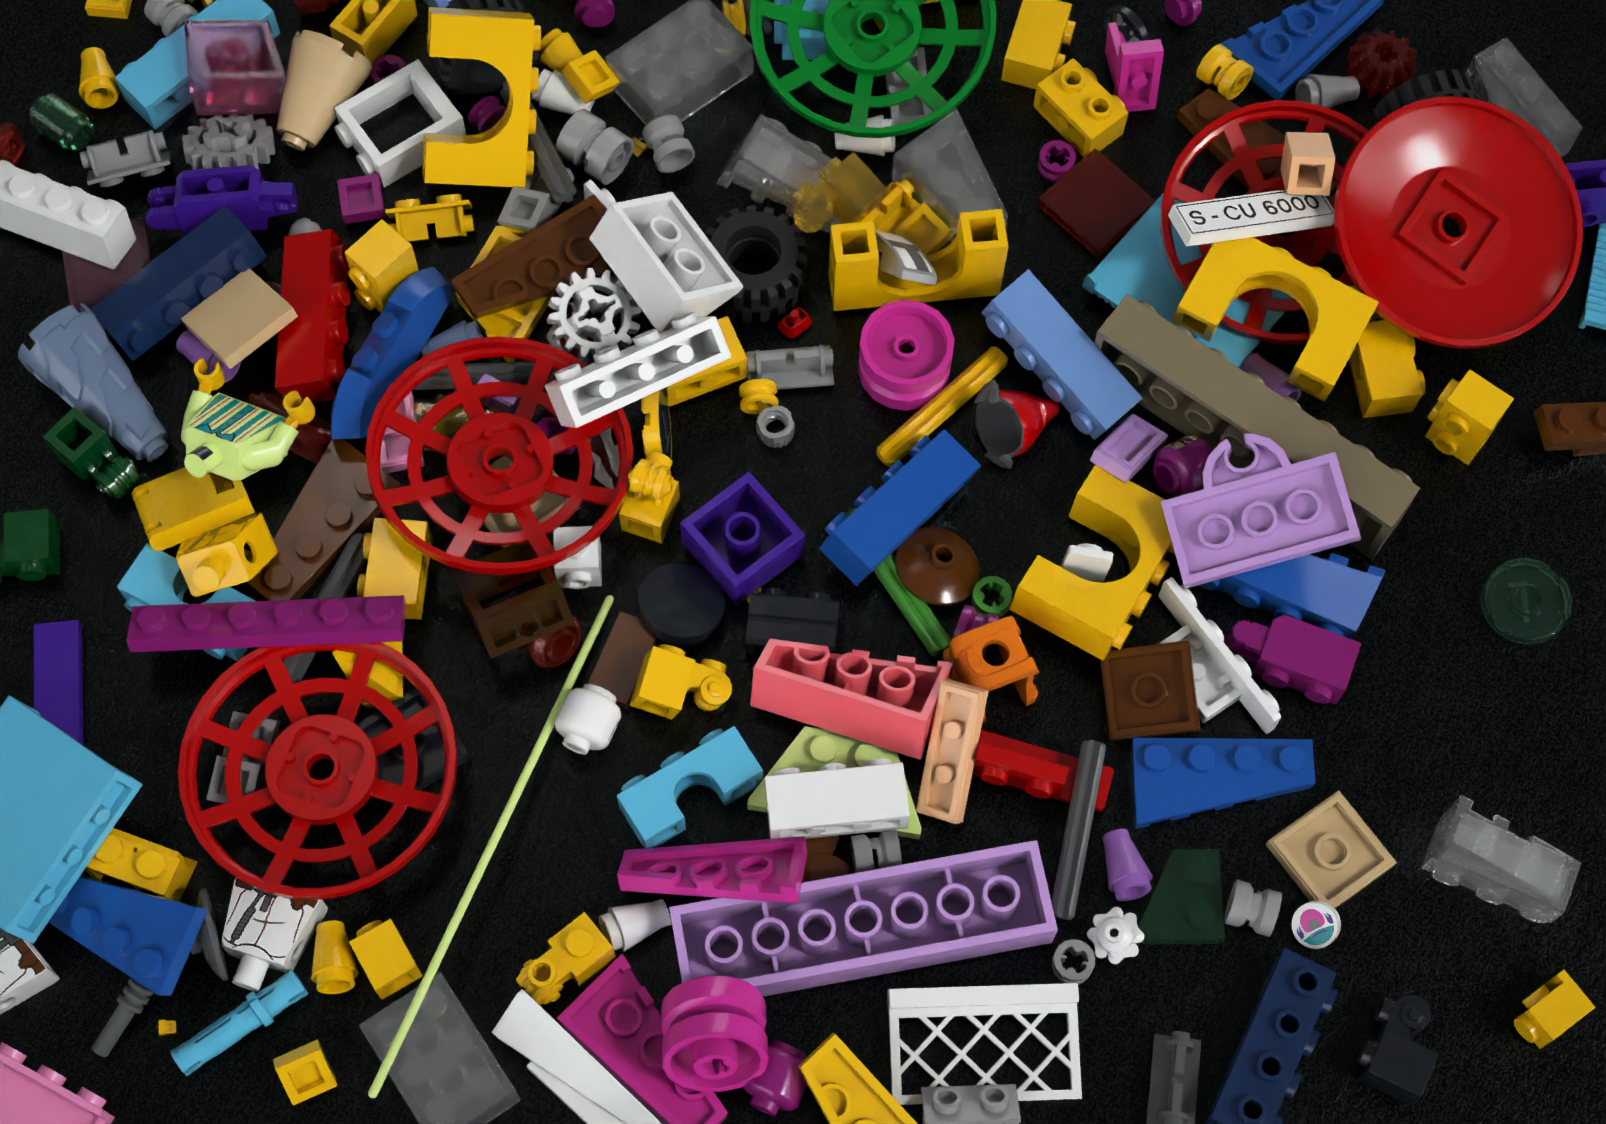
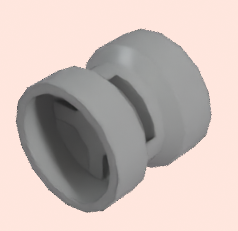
M147 0L144 8L146 17L154 25L161 26V30L166 37L183 26L192 15L199 12L191 5L184 4V0Z
M675 115L658 117L649 122L642 131V137L647 147L654 151L653 160L655 165L663 173L681 170L690 164L695 157V151L691 142L683 137L684 127L680 119Z
M896 830L883 831L878 837L868 838L865 834L850 836L854 873L902 865L900 844ZM872 849H874V853H875V861H876L875 863H874V860H873Z
M1236 879L1227 903L1224 924L1238 928L1244 925L1246 921L1248 926L1253 927L1255 933L1270 937L1279 914L1282 893L1271 889L1254 893L1250 883Z

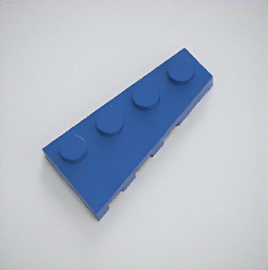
M1308 0L1299 6L1294 4L1282 10L1280 16L1265 24L1260 22L1248 28L1247 33L1233 40L1231 37L1220 44L1232 52V57L1235 60L1242 59L1254 68L1250 80L1275 100H1280L1299 80H1302L1381 7L1384 0Z
M1132 738L1130 743L1134 830L1148 827L1151 823L1186 818L1191 814L1206 810H1220L1232 807L1240 802L1253 799L1258 801L1309 789L1315 784L1312 739Z
M80 875L48 923L155 994L171 996L209 909L197 905H188L166 897L142 893V891L115 886L108 882Z

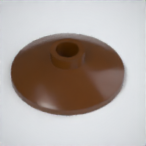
M927 527L917 529L897 548L895 554V569L902 585L913 596L932 605L950 606L964 601L973 593V589L980 578L979 562L970 545L957 534L942 528ZM937 557L944 559L946 562L940 561Z

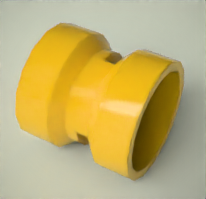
M1217 44L1201 60L1196 71V77L1207 85L1214 84L1217 86L1218 93L1230 101L1245 89L1252 78L1254 68L1242 59L1235 60L1229 49L1222 44Z

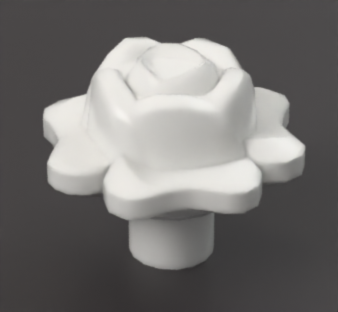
M1113 907L1108 913L1096 914L1093 917L1095 927L1088 930L1087 936L1094 943L1096 957L1102 959L1108 956L1112 964H1118L1124 958L1138 955L1139 949L1136 944L1141 943L1145 937L1144 933L1137 926V917L1134 913L1130 912L1123 915L1121 908Z

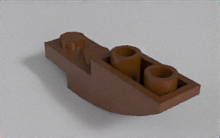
M1606 402L1542 404L1534 411L1545 451L1572 450L1574 456L1606 454Z

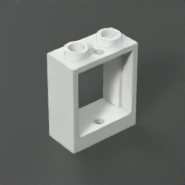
M419 59L334 108L339 123L334 128L339 139L346 148L351 146L355 148L359 154L356 156V159L366 175L379 174L383 188L422 166L424 133L466 135L463 117ZM414 94L435 123L381 154L360 124Z

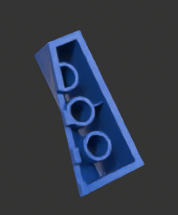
M1331 553L1329 559H1322L1309 554L1198 586L1207 590L1218 589L1233 596L1237 603L1248 608L1259 607L1274 614L1275 618L1287 615L1352 639L1386 570L1370 565L1366 573L1347 567L1349 558Z

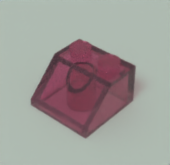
M267 20L185 21L188 87L197 115L279 113L286 75Z

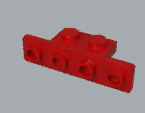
M981 730L972 775L978 776L990 784L999 786L1009 785L1025 790L1026 793L1038 798H1053L1070 803L1078 758ZM1104 765L1102 767L1094 811L1101 812L1105 807L1114 770L1111 767Z

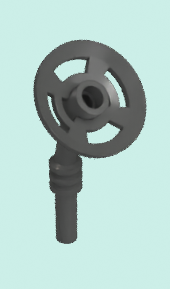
M203 888L199 891L196 904L209 910L193 944L191 953L192 955L202 953L214 973L222 981L229 980L212 905L207 889ZM131 977L128 980L129 985H125L122 990L124 994H119L116 999L119 1005L91 1047L93 1052L99 1056L108 1057L134 1014H141L144 1009L143 1005H147L150 1000L149 996L154 994V992Z

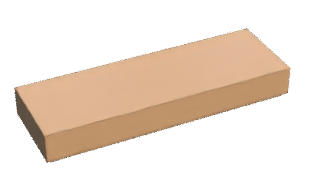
M950 679L941 680L916 812L953 824L963 822L989 690Z

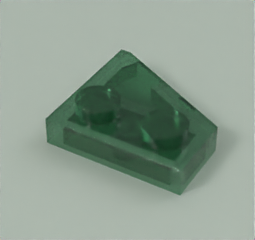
M1173 849L1138 926L1144 933L1145 938L1141 943L1137 944H1222L1224 942L1225 929L1219 849Z

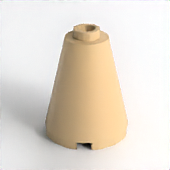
M303 30L301 34L298 31L295 33L276 128L277 132L283 136L281 139L282 143L298 151H304L305 147L314 148L337 119L334 108L352 98L370 75L373 67L366 57L355 51L352 58L342 50L344 43L321 33Z

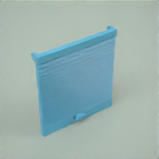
M1162 194L1095 270L1084 278L1082 287L1090 293L1096 294L1098 298H1103L1105 303L1111 304L1112 308H1116L1128 294L1137 301L1147 302L1156 310L1158 315L1172 323L1177 307L1185 292L1174 277L1164 252L1160 233ZM1175 199L1174 205L1182 204V202ZM1172 223V235L1176 254L1181 265L1201 258L1199 246L1186 247ZM1275 289L1272 290L1270 297L1274 299H1293L1288 294ZM1236 298L1229 306L1225 315L1245 325L1251 304ZM1267 309L1261 330L1270 332L1286 312ZM1219 324L1210 342L1191 333L1194 339L1206 347L1221 351L1226 355L1229 362L1238 368L1261 343V340L1248 338L1225 328L1221 324Z

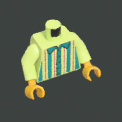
M199 359L194 365V373L200 385L198 391H192L184 414L181 432L182 442L186 445L184 463L188 472L199 478L212 472L233 481H240L261 469L279 465L283 458L288 455V450L299 433L296 430L298 424H306L314 419L315 408L309 397H306L302 402V398L297 391L289 392L283 399V406L289 414L286 418L221 393L211 396V391L222 387L225 376L219 362L216 363L215 370L207 375L208 366L205 359Z

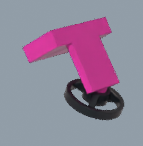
M1121 5L1112 6L1102 15L1101 27L1106 39L1105 55L1114 84L1113 95L1121 99L1128 112L1156 109L1164 55L1161 39L1149 40L1148 32L1143 22L1133 11ZM1111 13H1113L1112 23L1109 22ZM1122 16L1126 17L1134 25L1140 40L1134 36L1132 29L1123 22Z

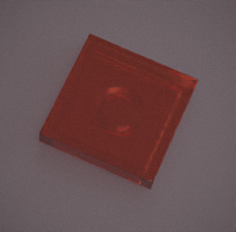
M1095 148L1038 198L1037 205L1092 254L1098 257L1155 203V199Z

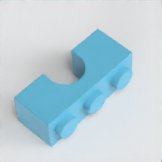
M146 543L117 588L126 600L124 606L132 612L133 606L186 604L183 602V595L188 586L176 558L163 551H155L151 548L150 544ZM231 587L216 591L204 603L252 602L255 600ZM248 648L203 650L217 659L222 660L226 655L238 661Z
M735 726L725 732L722 729L712 731L699 742L700 746L686 755L684 752L675 753L662 762L660 765L661 769L647 778L645 775L636 776L622 786V792L617 795L619 809L644 849L656 848L686 830L685 817L676 804L678 796L686 788L694 785L707 786L716 792L724 806L755 789L762 782L763 769Z

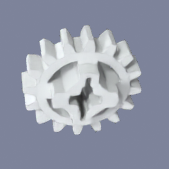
M588 268L584 279H581L576 272H573L569 277L570 287L562 282L558 284L556 292L560 297H551L548 304L549 307L557 312L549 314L547 323L558 325V328L552 334L553 340L564 338L567 341L563 348L564 352L567 353L576 348L579 350L578 359L583 361L588 353H593L594 358L595 354L618 346L617 344L624 348H628L633 341L627 333L636 334L640 325L631 319L640 315L641 308L630 306L633 297L629 292L624 293L622 291L624 285L620 280H617L615 284L610 281L609 270H605L601 278H596L593 268ZM594 290H599V291L605 292V293L608 294L609 296L607 297V296H604V295L595 293ZM573 297V303L577 310L571 318L567 319V304ZM589 309L592 313L606 311L599 322L596 318L589 320L586 318L581 321ZM621 312V326L618 333L615 334L612 319L617 313ZM582 334L591 337L595 342L587 341L578 335Z

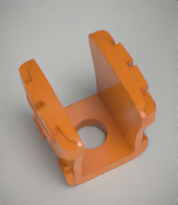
M1013 616L993 621L956 636L951 640L950 648L944 650L942 661L954 663L951 680L989 691L1014 682L1025 706H1028L1036 701L1038 695L1033 680L1034 675H1037L1039 671L1033 657H1029L1019 636L1021 631ZM990 644H997L1005 663L1000 666L988 664L983 659V649ZM985 712L982 723H984L986 720Z

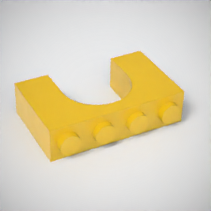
M429 7L427 51L429 56L475 59L493 65L507 79L509 101L502 118L492 128L474 135L424 133L422 164L424 183L525 188L526 175L533 176L534 151L527 149L528 134L535 135L536 109H530V93L538 92L539 71L537 67H532L533 51H540L541 26L534 25V18L530 13Z
M994 209L959 213L957 234L953 242L946 248L926 256L938 277L936 285L901 279L878 270L882 254L878 253L874 221L831 225L829 282L833 311L882 307L887 303L900 300L924 303L999 295L1008 252L1003 210Z
M1255 237L1213 243L1180 301L1172 323L1179 324L1189 332L1210 342L1231 303L1243 293L1258 288H1270L1288 294L1300 304L1307 316L1309 338L1286 382L1325 402L1379 302L1359 292L1355 286H1347L1333 279L1326 270L1316 266L1310 267L1294 259L1287 250L1280 247H1271L1255 239Z
M1095 464L1077 492L1068 517L1114 542L1125 554L1130 566V574L1113 582L1100 583L1088 581L1037 555L1018 585L1009 610L1104 661L1112 646L1120 650L1133 627L1127 624L1131 614L1138 618L1141 616L1152 595L1146 592V589L1150 583L1156 586L1160 584L1170 565L1164 559L1169 552L1175 554L1161 501L1165 499L1131 481L1125 483Z

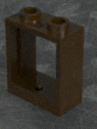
M529 542L507 546L474 561L507 563L527 561L538 557ZM550 567L528 573L509 575L472 573L457 568L450 570L464 606L490 659L574 624L562 588ZM538 577L543 584L485 610L482 609L479 603ZM504 579H507V580H506L504 583H502V584H499V583H498L499 581H502V580H504ZM524 622H530L528 627L521 628Z

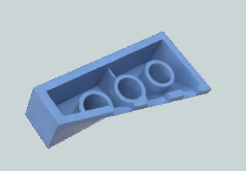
M1029 269L997 295L981 312L986 317L985 321L991 332L999 338H1004L1014 349L1017 361L1025 369L1032 370L1043 382L1042 386L1046 394L1055 402H1061L1070 412L1071 420L1075 427L1083 434H1089L1093 440L1103 434L1142 399L1140 394Z

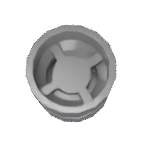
M581 109L574 113L566 122L559 134L555 148L559 156L576 167L585 165L584 171L607 185L613 182L628 164L633 152L634 141L614 127L606 128V123L586 109Z

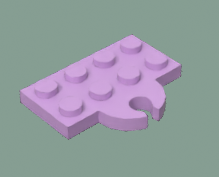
M1244 434L1245 445L1253 451L1255 458L1250 466L1236 468L1229 462L1232 447L1228 439L1219 443L1208 456L1203 470L1204 489L1161 501L1185 589L1361 540L1336 452L1291 464L1284 450L1270 438L1256 434Z

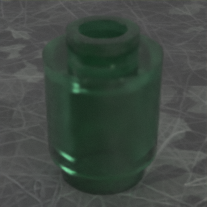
M52 93L42 96L31 106V127L61 148L80 151L91 140L94 133V125L89 122L88 116L58 95Z

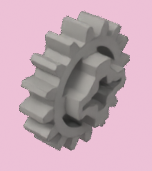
M232 112L229 117L224 118L221 114L217 113L208 120L204 118L199 119L200 127L189 126V134L182 136L186 164H191L192 170L245 165L259 169L258 163L269 164V155H275L272 127L266 126L265 119L263 118L254 121L253 114L251 113L245 116H238L237 112Z

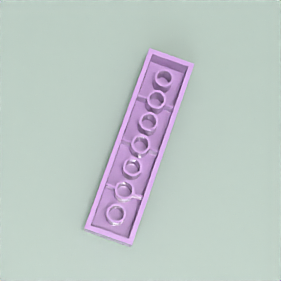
M1037 840L804 882L801 885L798 903L716 898L669 907L682 983L705 976H729L747 981L759 989L763 997L1049 944L1053 942L1058 931Z

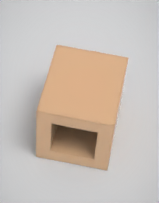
M1286 132L1280 169L1286 194L1329 196L1335 164V154L1329 133Z

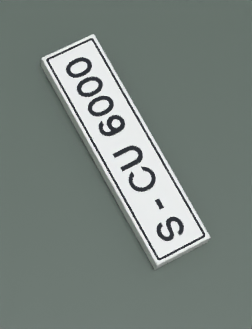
M1286 190L1175 204L1172 205L1168 217L1187 247L1332 226L1334 223V209L1325 195L1286 194Z

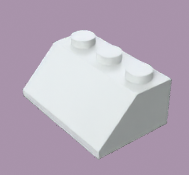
M673 192L612 203L589 238L647 316L650 323L657 329L658 333L673 328L671 320L681 315L695 312L696 316H707L738 294L744 287Z

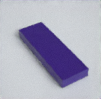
M79 620L34 624V709L40 713V716L84 745L82 624Z

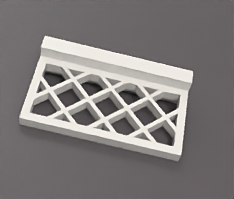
M1078 983L887 990L892 1096L900 1105L922 1104L921 1094L902 1095L901 1074L914 1060L935 1079L928 1087H936L938 1084L943 1087L949 1086L943 1078L961 1059L981 1077L976 1085H984L985 1083L997 1085L990 1077L1009 1057L1028 1075V1078L1017 1089L1018 1101L1082 1099L1077 1003L1079 1002ZM1048 1013H1066L1067 1034L1056 1046H1053L1035 1027ZM1020 1014H1039V1015H1038V1016L1033 1020V1022L1030 1024V1023H1029L1022 1015H1020ZM993 1015L984 1025L974 1017ZM1000 1015H1012L1026 1028L1009 1048L988 1030ZM954 1016H965L979 1029L962 1050L941 1032ZM926 1017H945V1018H944V1020L936 1027V1026H935L929 1019H927ZM899 1018H919L933 1032L913 1051L900 1039ZM1030 1033L1051 1051L1033 1072L1013 1054L1015 1049ZM983 1034L1004 1053L986 1073L966 1055ZM936 1036L957 1054L939 1075L918 1056ZM1067 1042L1069 1060L1060 1052ZM900 1047L910 1056L902 1066ZM1055 1056L1069 1068L1070 1089L1051 1090L1038 1077L1040 1072ZM1032 1081H1034L1041 1089H1043L1037 1091H1024L1031 1084Z

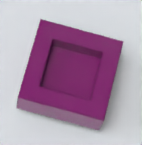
M379 174L337 180L344 224L386 218Z

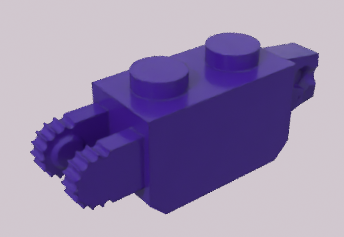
M250 165L186 170L176 177L175 186L157 187L150 190L147 201L150 207L153 208L148 210L145 220L148 227H152L151 229H160L161 231L162 229H182L183 235L186 236L219 209L226 206L249 231L267 230L269 217L297 212L298 197L293 183L263 181L260 170Z

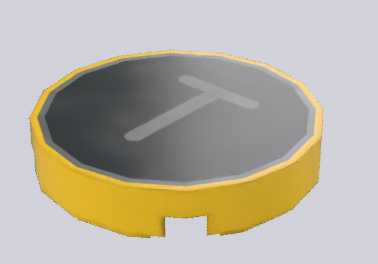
M663 388L642 398L641 411H643V414H646L642 437L646 457L649 452L653 451L662 453L671 459V422L667 396Z

